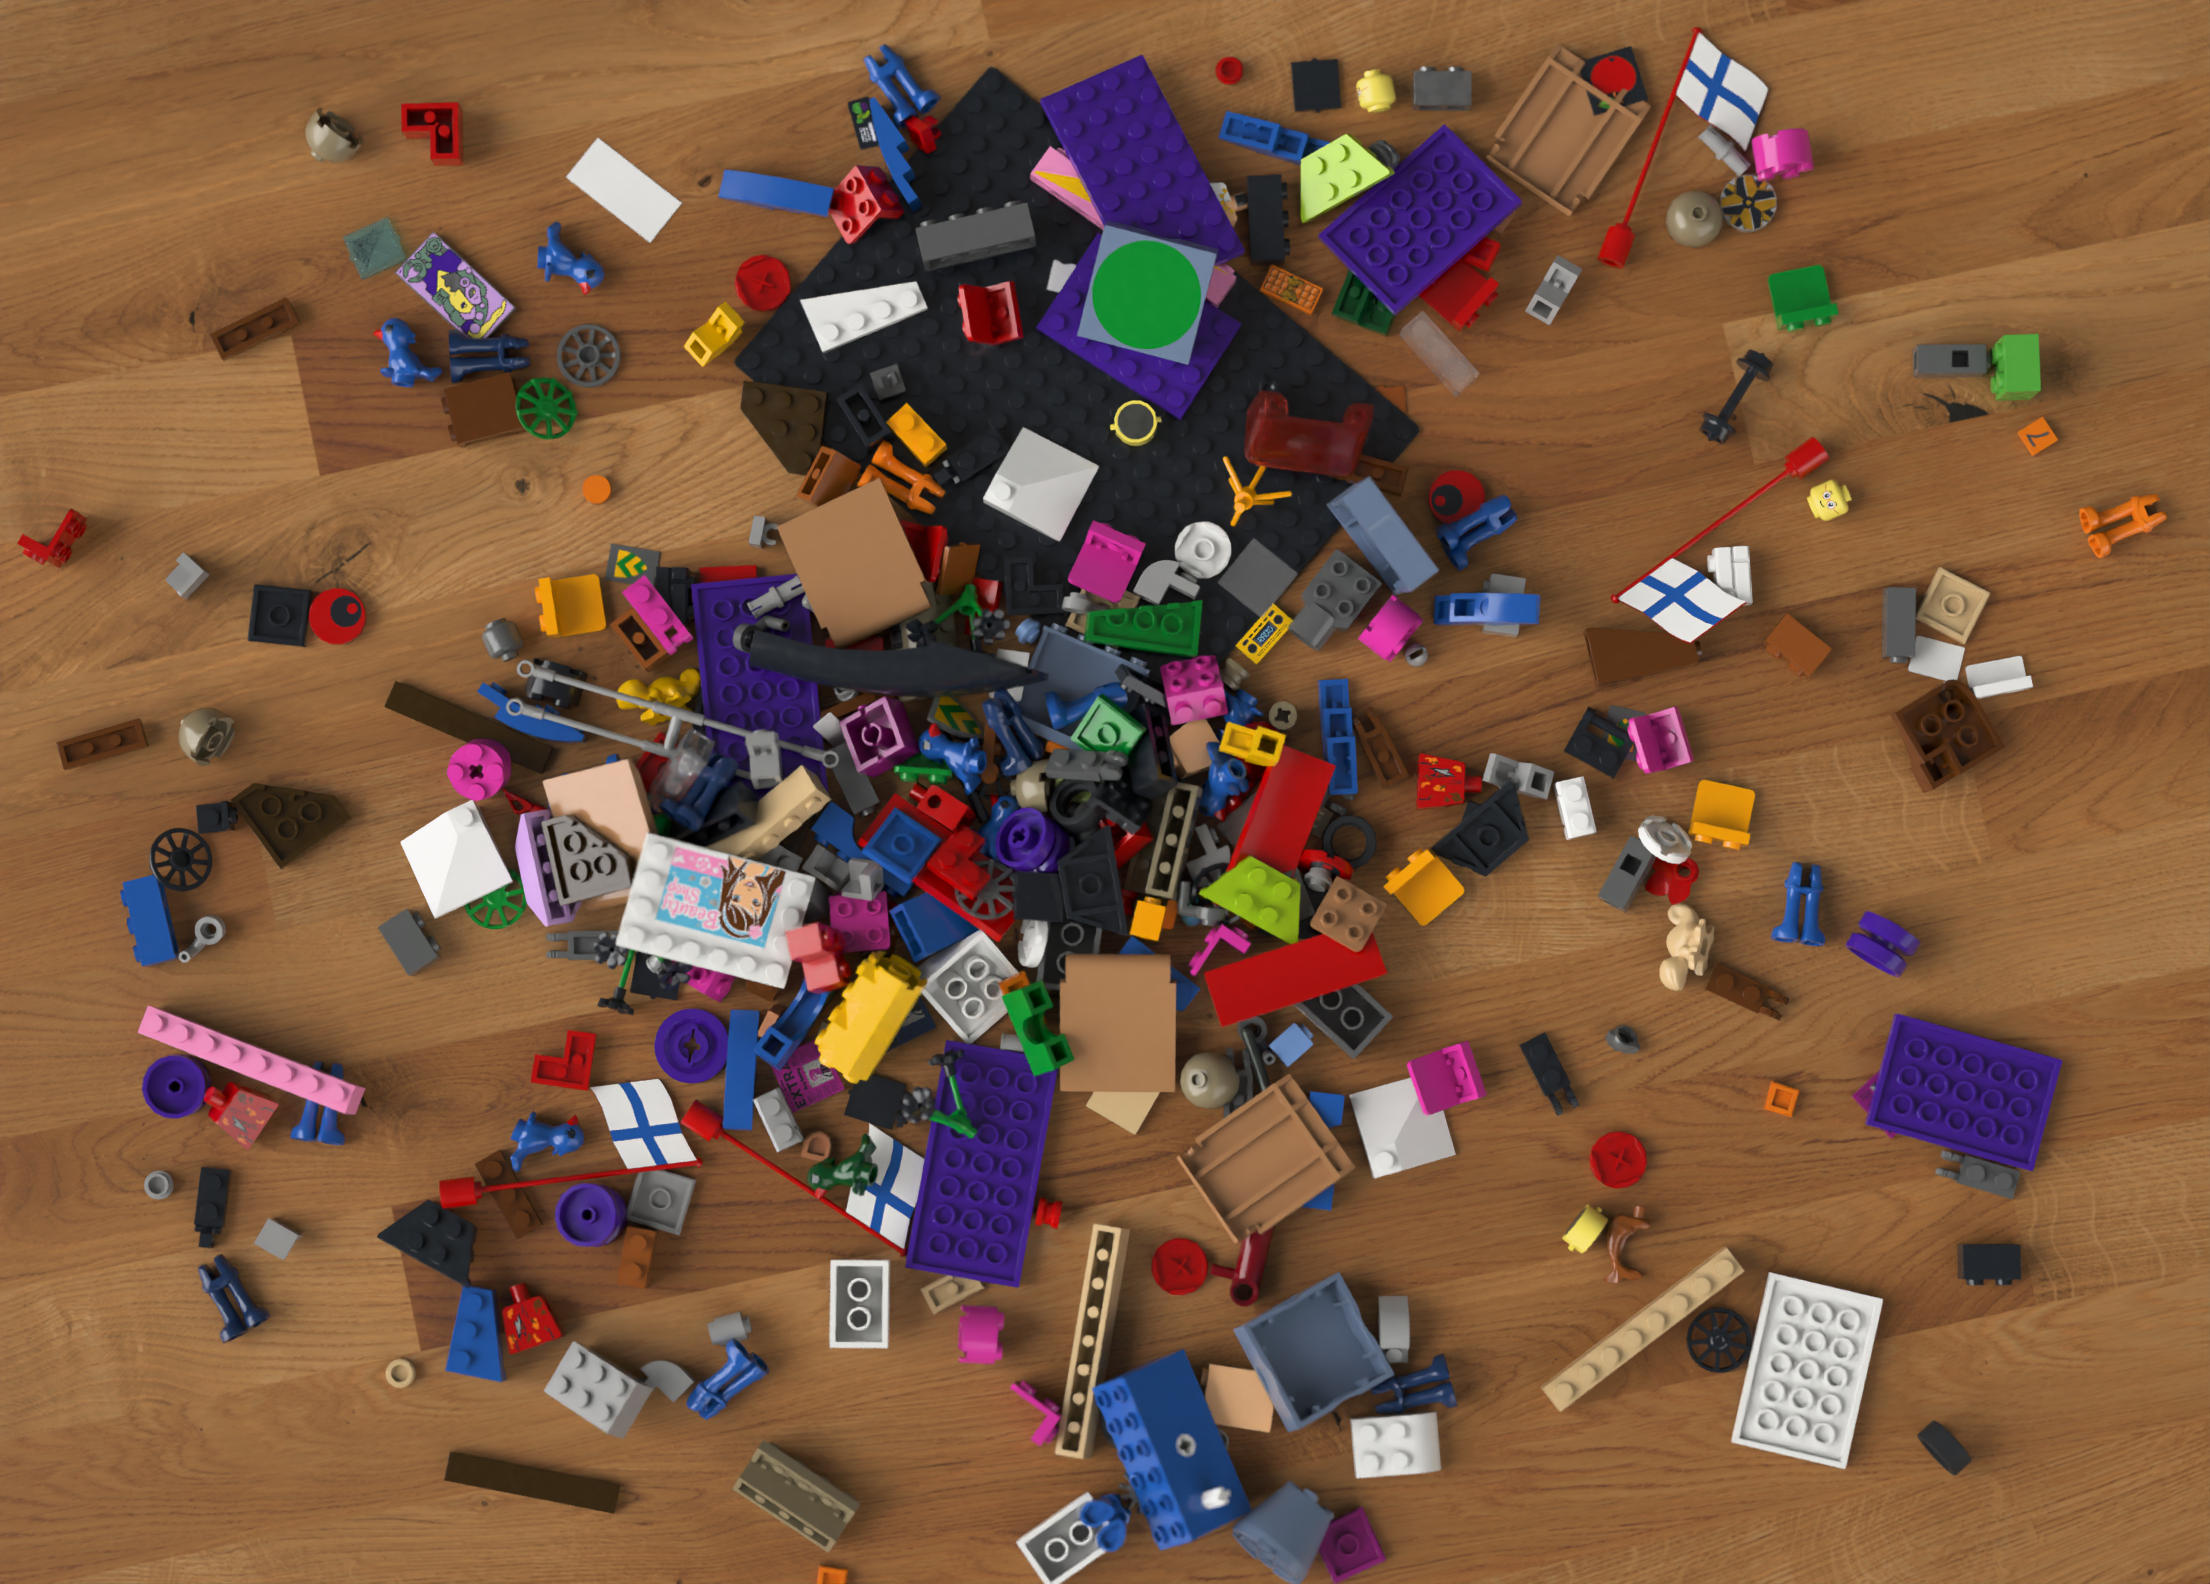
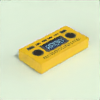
M1273 603L1235 646L1257 665L1288 631L1287 627L1293 620Z

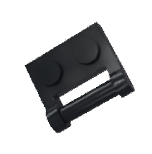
M1588 706L1563 752L1614 779L1634 742L1630 739L1627 730L1595 713L1596 710ZM1590 723L1623 741L1621 749L1586 731L1585 729Z

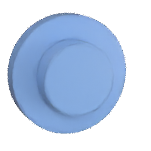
M1032 618L1024 620L1015 632L1018 641L1022 645L1034 643L1041 635L1040 629L1042 625L1038 620L1034 621Z

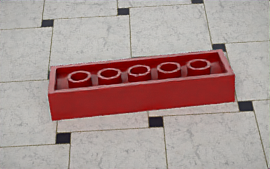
M1283 745L1278 763L1275 766L1266 767L1227 871L1232 870L1239 862L1251 856L1282 874L1293 870L1292 879L1336 766Z
M894 793L880 814L860 837L858 844L864 848L895 807L943 839L930 859L953 833ZM978 852L971 862L990 861V859ZM927 863L912 881L997 942L1002 939L1017 920L1014 919V908L1008 914L996 919H981L970 915L959 905L955 895V888L927 869ZM980 867L988 873L989 867ZM994 868L992 879L998 878L1004 872ZM1009 877L999 883V886H1014ZM1014 892L999 893L1010 902L1013 901L1012 893ZM977 897L973 900L967 898L963 902L968 908L972 909L978 899ZM997 899L993 902L996 914L1007 908ZM982 902L976 913L990 915L988 903Z
M1372 931L1364 947L1359 952H1355L1325 934H1321L1204 972L1203 974L1220 1026L1223 1028L1388 973Z

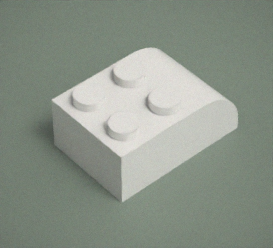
M832 1259L830 1277V1348H888L890 1328V1260Z
M1436 1411L1350 1418L1356 1478L1417 1474L1441 1470Z
M1089 1492L1079 1496L1017 1539L1016 1543L1044 1584H1060L1106 1552L1099 1547L1097 1535L1109 1522L1107 1521L1100 1526L1092 1528L1084 1525L1080 1519L1082 1507L1088 1501L1093 1500Z

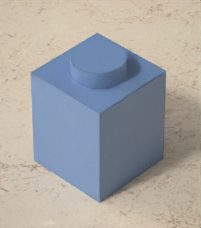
M1293 1023L1268 1046L1283 1064L1289 1067L1313 1045L1310 1040L1313 1034L1303 1023L1299 1027L1296 1023Z

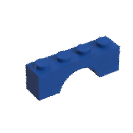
M831 801L811 828L816 833L813 838L826 848L829 844L839 850L836 855L847 863L851 858L872 860L862 853L855 842L854 826L856 819ZM882 867L885 883L883 889L895 898L899 894L905 898L915 884L911 882L908 885Z
M804 978L802 986L789 1008L777 1022L769 1026L753 1050L756 1055L778 1071H781L839 989L822 994L809 992L806 979Z
M1309 1091L1307 1099L1328 1129L1342 1124L1345 1095ZM1334 1184L1301 1207L1331 1210Z

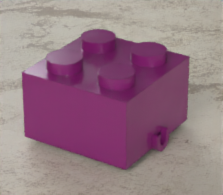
M884 696L870 705L864 704L857 708L858 712L839 722L858 773L875 778L921 752L902 701Z

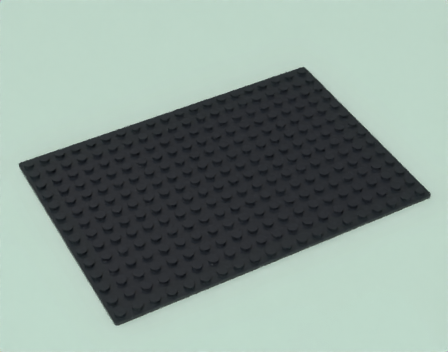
M990 67L936 127L942 133L939 138L934 140L936 149L927 154L918 148L907 161L916 176L908 184L919 198L922 207L913 212L892 178L889 184L893 192L897 194L905 212L898 219L879 217L854 244L847 243L842 236L736 357L734 363L738 369L754 382L829 392L823 441L833 450L861 466L860 473L863 474L870 464L888 478L908 489H911L913 485L871 463L880 445L868 451L837 402L836 398L860 383L885 423L907 403L945 442L947 450L926 468L893 433V437L886 440L893 446V456L921 474L927 473L931 475L935 482L934 475L945 468L942 462L947 457L994 427L1009 449H1011L1024 427L1098 465L1099 468L1060 542L984 503L983 498L1007 455L965 482L961 481L955 484L952 479L943 485L942 488L945 490L943 498H938L922 489L919 496L936 507L932 515L917 509L911 510L907 507L906 503L888 493L894 502L921 525L947 527V546L959 545L960 542L981 544L976 571L986 580L1002 582V594L1005 596L1004 558L1033 557L1034 585L1063 584V600L1064 597H1070L1072 592L1080 593L1082 588L1071 584L1068 581V577L1084 545L1093 520L1098 523H1106L1114 530L1125 535H1133L1145 543L1141 558L1126 588V591L1133 593L1142 573L1151 564L1162 560L1177 562L1175 558V543L1178 535L1186 526L1196 522L1207 521L1218 525L1227 533L1231 543V557L1228 565L1220 574L1211 578H1195L1197 579L1196 585L1200 586L1195 599L1169 587L1160 605L1203 600L1197 657L1214 655L1219 667L1236 647L1235 645L1269 609L1341 525L1326 504L1353 484L1346 482V480L1327 476L1325 469L1327 466H1333L1349 471L1351 463L1334 461L1329 458L1330 451L1340 450L1351 454L1355 452L1394 463L1419 434L1420 428L1236 271L1233 273L1236 276L1235 284L1217 308L1240 322L1242 326L1181 420H1178L1038 331L1036 327L1059 294V292L1047 290L1054 260L1065 265H1077L1097 233L1102 235L1103 230L1031 180L1030 173L1050 146L1055 150L1058 148L1064 150L1044 109L996 68ZM1020 200L1021 204L1028 203L1035 233L1036 247L925 272L915 229L921 227L920 224L928 220H937L938 223L949 221V216L959 213H965V216L975 215L978 209L993 207V210L1005 208L1004 204L1011 201ZM1008 281L1014 282L1024 338L997 345L968 341L962 328L964 319L962 309L958 303L959 286L968 284L985 288ZM917 282L927 305V310L824 354L800 301L809 298ZM897 364L906 393L879 401L870 373ZM1277 381L1279 396L1274 401V409L1279 410V426H1275L1276 437L1281 439V454H1277V459L1268 464L1255 487L1257 495L1291 491L1292 496L1273 499V505H1253L1250 509L1242 512L1235 526H1231V521L1236 512L1234 508L1236 494L1229 483L1231 476L1223 461V457L1227 456L1242 487L1249 486L1263 463L1258 384L1259 382ZM1132 400L1147 403L1155 411L1156 417L1161 416V422H1157V430L1154 437L1148 443L1141 446H1130L1124 443L1117 436L1116 430H1111L1110 428L1111 424H1115L1114 418L1118 409L1124 403ZM1179 567L1176 574L1181 576L1182 572H1185ZM1141 598L1137 608L1155 605ZM1064 611V614L1028 616L1034 621L1038 620L1042 628L1044 625L1051 627L1053 623L1065 627L1071 612ZM1069 629L1067 635L1076 639L1080 634L1072 629ZM1093 644V646L1104 650V644ZM1118 648L1121 651L1119 657L1130 661L1133 656L1147 662L1146 668L1151 670L1149 678L1163 685L1160 671L1162 665L1173 661L1180 662L1195 659L1138 649ZM1142 695L1138 701L1136 708L1142 705L1143 703L1149 704L1142 698ZM1160 704L1155 706L1164 710V707ZM1165 712L1168 726L1171 723L1170 715H1167Z

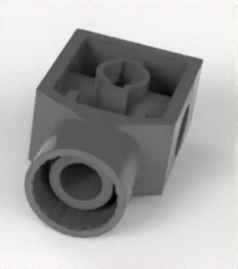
M1336 549L1301 594L1300 598L1304 606L1287 628L1299 640L1319 652L1335 630L1342 632L1348 630L1381 587L1382 583Z

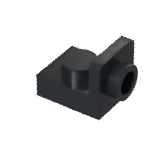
M221 801V803L196 805L198 834L235 831L234 824H238V812L236 807H232V802Z

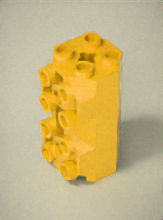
M873 951L868 959L865 958L856 971L858 977L848 985L842 995L845 999L840 1006L837 1005L828 1018L831 1022L826 1029H822L814 1042L819 1046L818 1050L821 1053L819 1057L820 1062L829 1068H835L843 1073L844 1078L851 1083L857 1084L860 1079L867 1081L873 1075L928 983L926 978L922 981L919 979L921 972L917 967L894 954L888 959L884 957L886 952L879 951L875 953Z

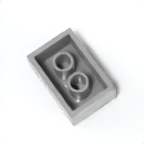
M573 1341L544 1392L607 1434L624 1439L653 1388L592 1348Z

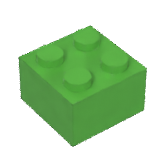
M2039 334L2002 336L1993 345L1994 348H1990L1991 365H1994L1995 376L1991 377V392L1996 394V401L2030 400L2041 391Z

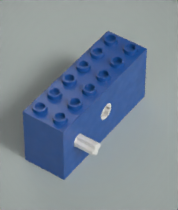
M1184 1349L1153 1359L1092 1388L1095 1401L1102 1411L1107 1423L1108 1432L1112 1435L1118 1450V1456L1125 1466L1130 1484L1136 1492L1141 1504L1142 1513L1146 1516L1152 1530L1153 1539L1157 1543L1159 1550L1191 1542L1252 1511Z

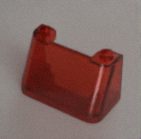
M1260 390L1247 409L1244 444L1245 457L1251 464L1257 466L1347 476L1358 465L1372 424L1374 405L1362 403L1350 405L1344 413L1343 423L1287 416V401L1281 394Z

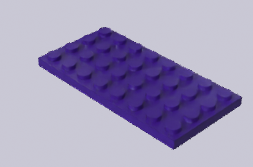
M1143 54L1041 99L1040 104L1104 226L1109 220L1144 229L1163 238L1182 239L1219 249L1214 267L1244 254L1245 250Z
M798 574L691 584L705 718L752 732L757 730L778 733L779 740L803 747L807 745L824 750L822 735L813 728L821 720L817 684L751 666L750 653L737 650L733 644L734 631L740 624L749 623L754 625L763 616L769 615L789 621L790 627L786 632L769 627L763 632L813 645L809 609L802 605L805 592L783 603L784 607L780 609L776 607L758 617V619H755L752 612L762 607V605L752 611L747 605L748 602H752L768 593L769 588L773 586L777 588L795 578ZM800 583V584L794 586L793 588H791V590L794 589V588H796V587H798V586L801 585L802 583ZM706 725L709 757L713 753L718 752L725 757L733 758L738 763V769L750 772V756L746 747V737ZM781 748L783 780L803 765L817 775L828 792L826 767L821 761ZM734 775V778L727 786L728 788L741 782L758 797V801L774 789H754L752 780Z
M946 1040L943 1055L953 1049L954 1052L961 1049L964 1050V1056L954 1063L957 1072L955 1078L963 1106L967 1112L966 1117L971 1120V1125L978 1131L970 1139L964 1133H958L954 1128L931 1121L905 1268L1019 1288L1058 1068L1034 1076L1027 1057L1023 1053ZM942 1066L935 1099V1109L950 1116L957 1110L949 1077L945 1076Z

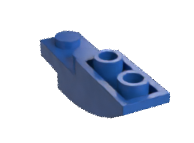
M1451 593V595L1435 596L1434 624L1439 626L1539 624L1541 595Z
M483 682L477 691L501 707L495 715L496 719L522 733L560 743H585L588 739L582 734L584 730L544 718L540 720L523 714L512 716L506 709V705L510 701L505 697L508 691L494 682L491 686ZM512 702V710L520 711V704ZM548 704L542 708L545 709V712L558 716L561 715L560 712Z

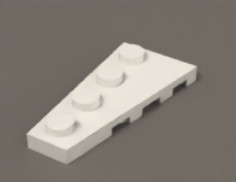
M916 281L800 300L823 354L928 309Z

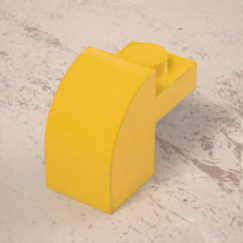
M725 301L717 307L707 323L691 334L684 347L704 367L725 351L742 333L741 327L745 322Z
M1227 722L1218 751L1243 758L1248 763L1261 766H1275L1278 763L1286 735L1260 726L1253 730Z

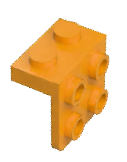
M596 574L552 580L550 577L538 579L539 586L535 587L537 603H542L544 613L539 615L541 631L546 632L549 638H560L606 629L607 624L600 579Z
M1708 780L1700 781L1688 835L1695 836V841L1712 844V840L1723 842V847L1733 850H1740V846H1747L1751 835L1747 832L1755 799L1754 791Z
M1430 847L1425 851L1421 848L1407 858L1410 864L1403 870L1399 866L1385 877L1389 882L1384 885L1389 894L1392 895L1394 893L1422 926L1431 922L1465 891L1463 885Z

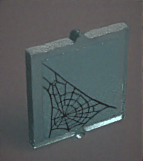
M388 217L343 237L351 255L349 260L354 262L362 280L407 260L399 242L401 238L399 235H396Z

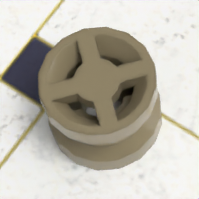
M1231 658L1225 661V667L1220 671L1223 685L1234 693H1237L1240 689V683L1250 677V674Z
M1281 701L1274 704L1268 714L1269 724L1281 732L1290 730L1297 720L1296 709L1288 702Z

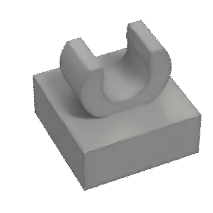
M754 515L749 545L762 549L764 541L768 546H776L777 541L768 539L767 533L770 530L778 531V525L775 523L767 524L765 517Z

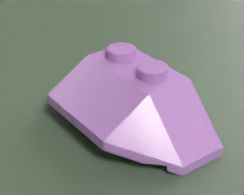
M549 809L521 814L515 843L526 902L545 927L574 921L576 912L582 903L580 901L563 906L559 904L541 823L542 821L553 819L552 812Z

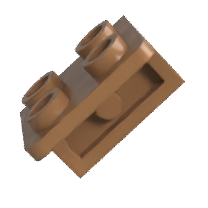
M1337 876L1315 913L1311 926L1349 949L1359 952L1364 947L1387 904L1382 902L1376 895L1366 893L1357 888L1351 881Z

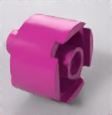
M1805 129L1777 131L1778 134L1770 137L1767 133L1752 139L1759 181L1774 179L1775 175H1782L1783 179H1791L1800 176L1799 172H1807L1814 169L1809 135Z
M1393 594L1358 640L1383 660L1386 659L1391 662L1423 622V619L1419 617L1420 615Z
M475 739L460 747L453 754L447 769V776L454 789L462 796L474 801L486 799L497 793L509 782L512 773L511 757L507 749L498 741L493 739ZM478 765L483 766L482 773L477 770Z
M961 1305V1310L966 1311V1315L959 1318L958 1349H962V1352H964V1356H958L959 1363L995 1364L996 1359L1001 1360L1002 1342L997 1340L998 1330H1003L1004 1313L998 1312L997 1306Z

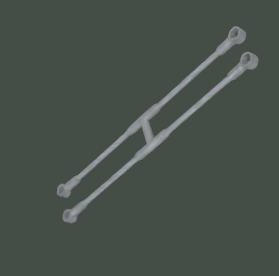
M524 659L518 664L517 672L520 676L526 678L534 676L551 682L553 680L650 708L653 712L671 717L664 744L646 739L644 741L548 713L545 712V709L525 704L518 697L512 698L506 705L507 712L512 716L523 714L540 720L544 718L641 747L642 750L689 764L703 765L707 759L675 748L682 721L700 726L707 725L744 737L745 734L753 733L749 730L705 718V715L658 701L651 702L557 674L554 670L535 665L530 659ZM522 664H529L531 666V672H523ZM518 702L520 704V711L512 710L511 703ZM779 740L781 748L821 761L828 768L835 767L840 760L839 753L833 749L824 751L807 745L803 747ZM833 754L836 757V761L828 763L826 755ZM737 769L736 776L751 780V772Z

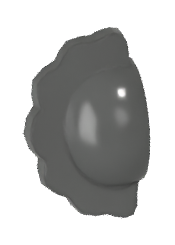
M1619 1025L1614 1030L1608 1031L1605 1036L1607 1045L1611 1046L1615 1051H1621L1624 1054H1634L1640 1050L1637 1035L1629 1026Z

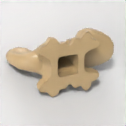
M1685 903L1672 905L1668 910L1670 921L1677 926L1669 932L1666 941L1668 951L1672 957L1663 960L1659 970L1662 983L1665 987L1674 991H1681L1684 988L1689 968L1694 970L1697 975L1703 976L1704 971L1708 967V952L1714 941V926H1706V919L1699 920L1696 911Z

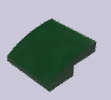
M1350 270L1348 271L1331 314L1348 323L1388 337L1396 316Z

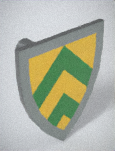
M953 696L934 697L927 717L928 721L933 724L936 723L939 728L960 741L962 739L971 740L974 736L977 737V740H984L982 725L966 706Z

